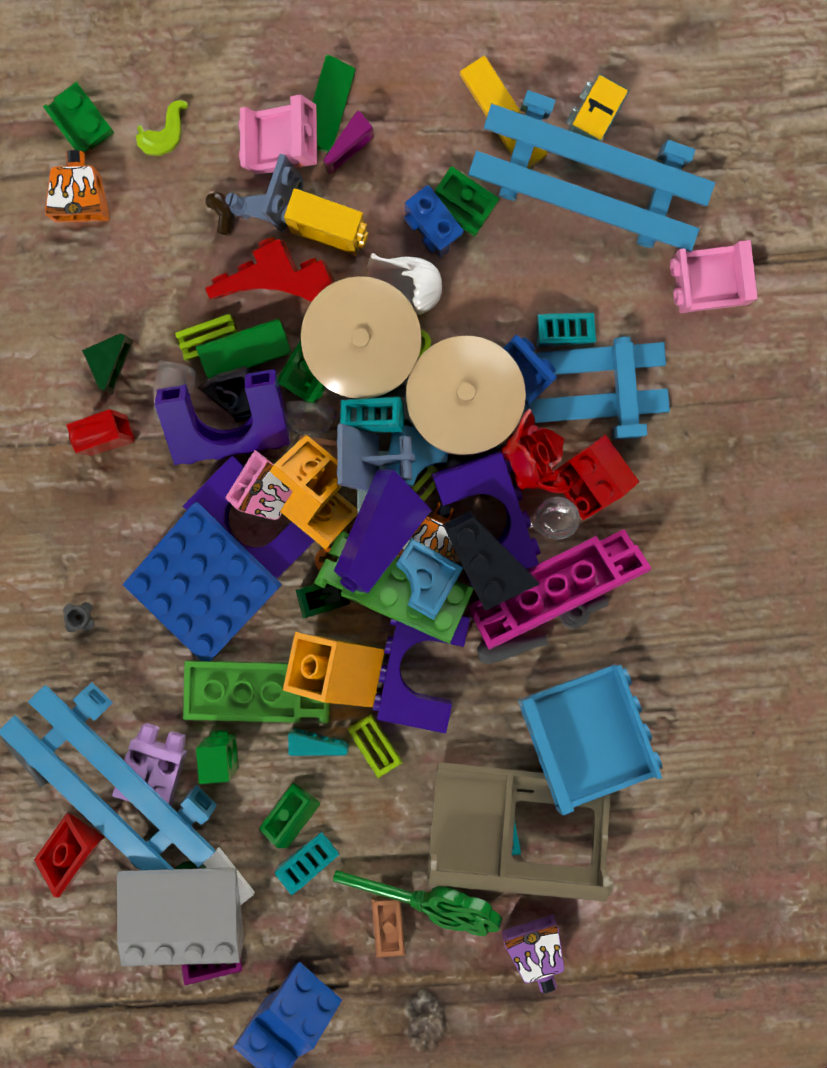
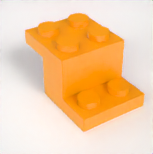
M305 435L272 466L269 472L293 491L280 512L326 550L357 516L358 510L338 493L342 485H338V460L308 435Z

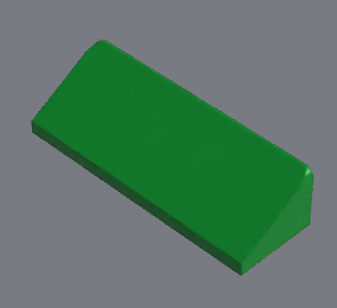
M327 54L312 101L316 104L317 150L326 153L330 151L336 142L356 68Z
M279 318L196 347L208 379L222 372L244 366L250 368L291 353L288 338Z

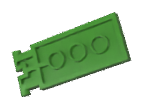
M344 531L340 533L328 553L330 556L339 560L349 534ZM397 555L369 593L360 591L353 593L347 590L340 583L342 578L334 572L337 562L325 559L314 583L325 588L326 584H330L342 590L341 596L449 644L474 588L456 581L436 618L433 620L408 606L411 588L406 574L396 566L400 556Z
M186 660L184 664L183 720L300 723L301 717H317L318 723L325 724L330 723V703L283 691L288 663Z

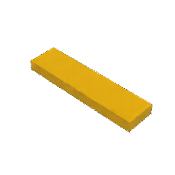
M485 55L460 71V77L486 117L491 104L522 114ZM498 134L512 155L516 140ZM533 147L527 168L529 169L545 159L548 155L547 151Z

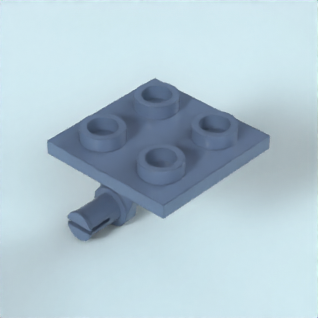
M280 154L266 194L238 197L235 193H229L225 200L230 205L232 213L240 216L242 219L245 218L247 220L250 217L265 220L271 222L280 232L285 233L287 223L284 215L293 189L303 190V177L287 156Z
M345 424L337 425L338 485L368 492L379 467L400 463V477L403 480H412V462H415V455L412 454L411 448L412 437H399L400 454L379 456V436Z

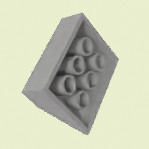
M236 868L118 871L117 944L121 966L240 962L244 931Z

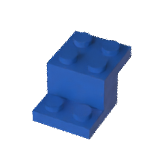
M298 962L293 966L280 988L264 998L233 1048L256 1068H292L297 1058L314 1049L342 999L303 964Z

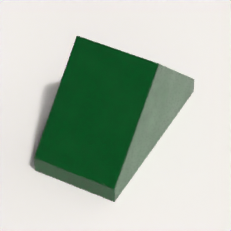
M119 333L82 350L98 388L111 394L114 392L133 342L126 335Z
M314 583L295 590L303 619L350 604L349 599L341 596L342 590L330 584H326L325 588Z

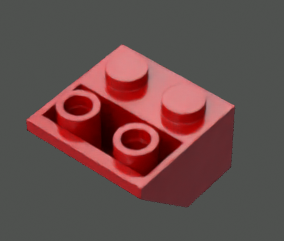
M606 434L555 469L559 470L558 476H563L570 491L564 493V495L583 521L625 496L639 483L637 477Z

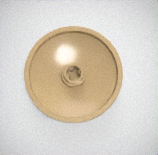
M349 277L334 282L314 298L303 319L301 346L309 369L325 387L342 396L367 399L390 392L408 377L419 356L421 329L413 306L394 286L372 277Z
M476 336L451 337L431 346L417 360L409 375L406 387L408 413L418 433L435 448L454 455L470 456L482 454L502 444L517 427L525 406V384L517 363L507 351L496 343Z

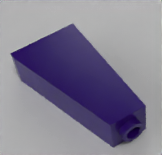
M379 469L375 473L334 569V572L342 578L340 583L353 593L355 591L369 593L431 512L426 503L395 470Z

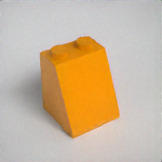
M295 632L283 691L324 703L373 708L385 650L363 644Z

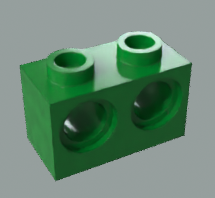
M227 730L210 732V736L204 738L196 747L199 784L229 782L237 772L239 761L236 734H228Z

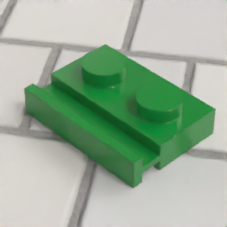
M77 81L56 96L51 104L43 106L74 150L85 153L115 133Z
M452 166L435 189V194L460 227L474 237L477 236L479 230L500 200V198Z

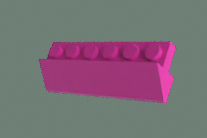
M623 529L601 541L595 536L528 569L540 583L539 585L486 611L480 600L467 607L490 650L652 569L639 547L633 544Z

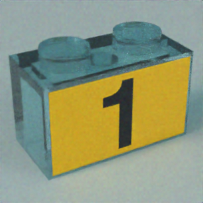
M598 73L593 83L588 80L580 95V98L584 100L580 108L573 107L566 121V124L570 125L568 131L602 142L630 90Z

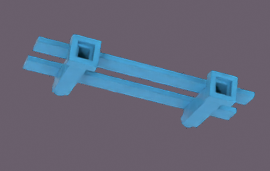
M527 90L520 111L525 112V115L491 104L483 129L514 139L516 143L509 162L476 151L468 174L469 176L501 186L499 196L504 199L515 201L518 193L636 233L638 234L636 243L640 246L653 248L655 242L659 241L680 249H686L688 252L692 251L700 228L668 218L666 214L673 195L703 206H707L716 182L682 171V168L692 161L696 149L667 140L659 149L657 159L663 160L662 163L545 123L542 120L549 118L556 100ZM533 147L653 188L647 209L528 169L527 166Z
M619 337L613 339V346L535 353L541 360L545 358L554 366L556 370L555 375L614 370L616 393L535 399L529 405L525 403L521 419L529 409H531L535 417V423L618 416V426L612 428L613 440L647 436V424H639V415L670 412L668 389L637 391L635 369L666 366L664 342L633 345L631 337ZM500 445L492 450H498L500 448Z
M92 682L73 699L77 705L72 710L46 684L28 701L53 726L41 740L16 715L0 729V735L25 758L27 764L35 768L130 860L135 868L140 870H173L174 868L159 855L172 842L197 867H200L215 853L216 850L191 825L195 821L200 825L206 822L217 804L196 785L188 792L180 804L182 807L176 812L85 723L89 717L95 721L113 703ZM66 740L158 828L146 841L54 753Z

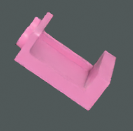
M300 94L290 96L291 105L262 111H252L247 107L240 108L238 126L240 130L239 159L241 167L256 175L274 172L280 154L286 155L295 168L316 165V104Z
M751 240L739 241L734 246L686 252V249H679L670 260V272L672 277L675 276L677 287L674 288L673 298L675 305H679L680 313L744 306L758 299Z

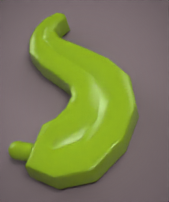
M177 100L168 106L165 127L161 131H144L141 125L137 127L139 134L135 135L137 146L146 155L162 156L172 152L178 146L182 134L180 112L182 109L189 108L188 103L183 100Z

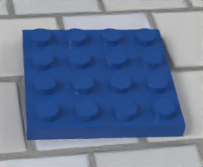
M198 502L192 504L122 584L200 661H211L282 586Z

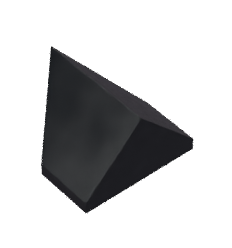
M246 366L216 374L197 387L234 417L235 422L250 418L251 410L245 391V375L252 373V371Z

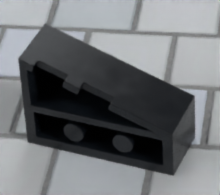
M470 511L443 524L485 611L540 584L535 576Z

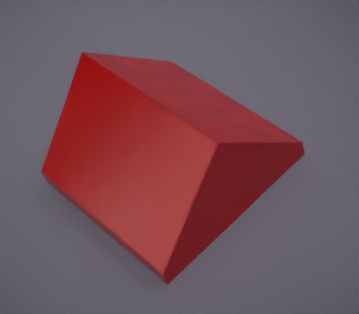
M70 813L65 814L34 859L52 895L56 898H59L72 885L104 839V836Z

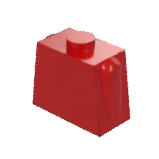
M112 409L66 424L69 441L76 454L92 456L135 443L127 415Z

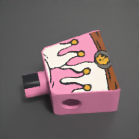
M254 450L225 498L241 512L276 520L281 516L280 510L293 491L269 472L274 464Z

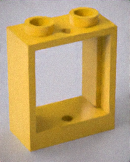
M295 188L293 189L284 215V219L292 234L354 256L357 255L359 248L364 249L369 232L366 231L367 224L364 221L363 212Z

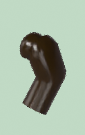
M215 191L206 196L205 203L208 208L214 210L219 216L217 233L230 236L234 214L230 210V205L226 203L225 195Z

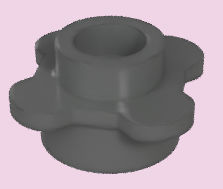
M84 602L77 606L67 604L64 607V622L68 632H75L78 629L89 631L94 627V621L91 620L93 607L90 603ZM78 614L81 615L80 620L76 618Z

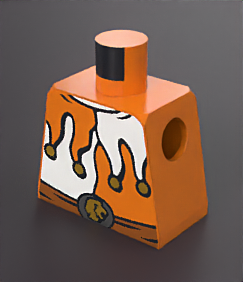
M78 150L67 151V166L52 167L50 170L45 215L55 223L110 221L100 173L93 166L85 165L84 152Z
M438 502L432 518L426 517L411 536L412 539L451 561L454 547L443 524L450 521L454 509L446 505L443 506L442 503ZM411 538L408 540V542L405 544L402 550L398 553V556L401 557Z

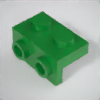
M300 339L277 379L279 385L303 400L313 403L315 399L317 400L322 396L325 386L309 369L303 355Z

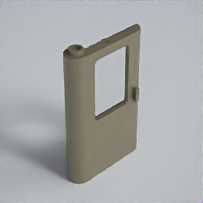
M438 763L427 866V885L594 901H606L607 897L612 895L613 879L608 876L606 871L610 794L577 806L591 808L594 812L592 854L589 867L515 861L512 858L516 803L527 801L555 804L544 773Z

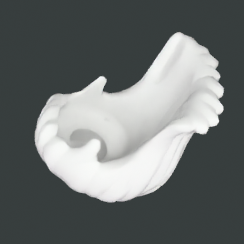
M375 253L370 255L367 277L382 280L398 289L409 300L417 315L430 311L439 302L442 294V279L438 269L432 263L417 257L385 259L378 257Z

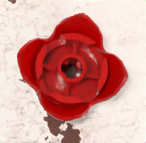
M531 409L524 413L517 430L508 438L507 445L502 447L503 457L506 461H510L515 472L516 483L520 489L538 488L553 493L569 492L570 489L563 476H558L559 470L553 471L563 456L564 437L547 428L537 429L538 426H534L535 417Z

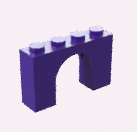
M275 369L245 375V391L251 416L242 426L231 430L211 428L198 418L187 384L157 389L154 405L174 465L183 463L193 464L206 459H222L229 455L251 454L254 450L280 449L283 446L290 445V427Z
M499 450L432 473L443 506L477 494L491 495L502 501L506 510L507 521L504 531L498 540L526 569L539 565L536 556L540 555L541 552L536 539H530L527 529L532 527L527 512H521L518 501L523 499L517 483L512 484L509 476V473L513 472L511 463L504 459ZM468 577V580H469V583H470L471 587L474 588L473 585H472V583H471V581H470V579H469V577Z
M231 456L182 507L188 510L192 504L198 502L278 580L316 541L291 522L272 542L263 547H251L240 542L230 528L229 513L232 504L225 497L245 465L237 457Z
M462 615L450 642L451 645L464 647L470 620L468 615ZM391 618L390 625H395L396 628L394 637L388 636L384 653L390 654L388 665L382 664L379 682L384 683L382 694L376 693L373 710L378 711L377 720L446 734L452 708L451 700L415 692L404 682L400 671L403 655L414 644L422 641L446 642Z

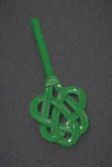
M338 870L334 873L333 882L408 903L415 910L428 915L434 924L442 928L466 931L477 936H486L488 932L500 930L502 917L499 913L492 910L493 908L489 903L476 897H469L455 889L436 886L430 892H425V890L411 892Z

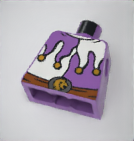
M554 914L503 930L502 936L505 947L525 983L537 981L542 993L554 991L557 988L554 975L564 971L559 929Z

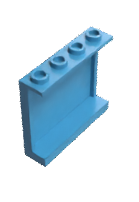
M610 665L517 700L556 809L562 815L574 812L573 807L653 777L656 779L662 778L660 769L663 768L661 759L657 752H653L649 742L652 741L651 732L648 726L641 721L639 715L642 712L640 702L636 696H632L629 685L632 684L630 675L626 668L622 669L621 665Z

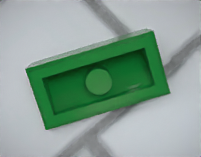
M292 783L261 824L259 830L276 848L286 849L291 845L321 803L296 783Z

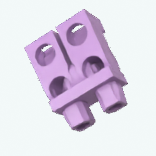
M145 723L142 725L137 737L130 741L129 750L124 761L172 807L178 779L187 754V750H184L186 735L171 731L164 744L156 741L160 727ZM116 787L114 788L113 797L129 801Z

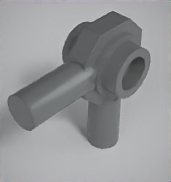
M603 595L559 615L563 626L574 630L587 624L590 613L607 607L609 603L606 596Z

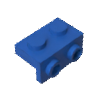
M429 185L405 202L406 215L404 219L413 231L419 230L424 237L422 243L429 253L433 254L435 252L439 258L443 257L449 252L450 244L463 235V229Z
M516 334L503 348L514 359L522 373L526 393L525 403L529 405L557 379V376L554 374L556 370L547 359L543 358L541 360L534 353L536 349L526 337L520 338Z

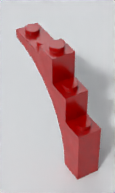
M270 237L259 242V248L252 251L257 261L256 264H254L253 260L238 266V272L229 277L227 273L211 279L212 285L206 287L205 290L209 299L216 300L237 292L266 289L290 293L312 302L322 290L335 281L326 261H317L316 257L301 263V269L298 270L285 241L281 239L275 240L274 237Z

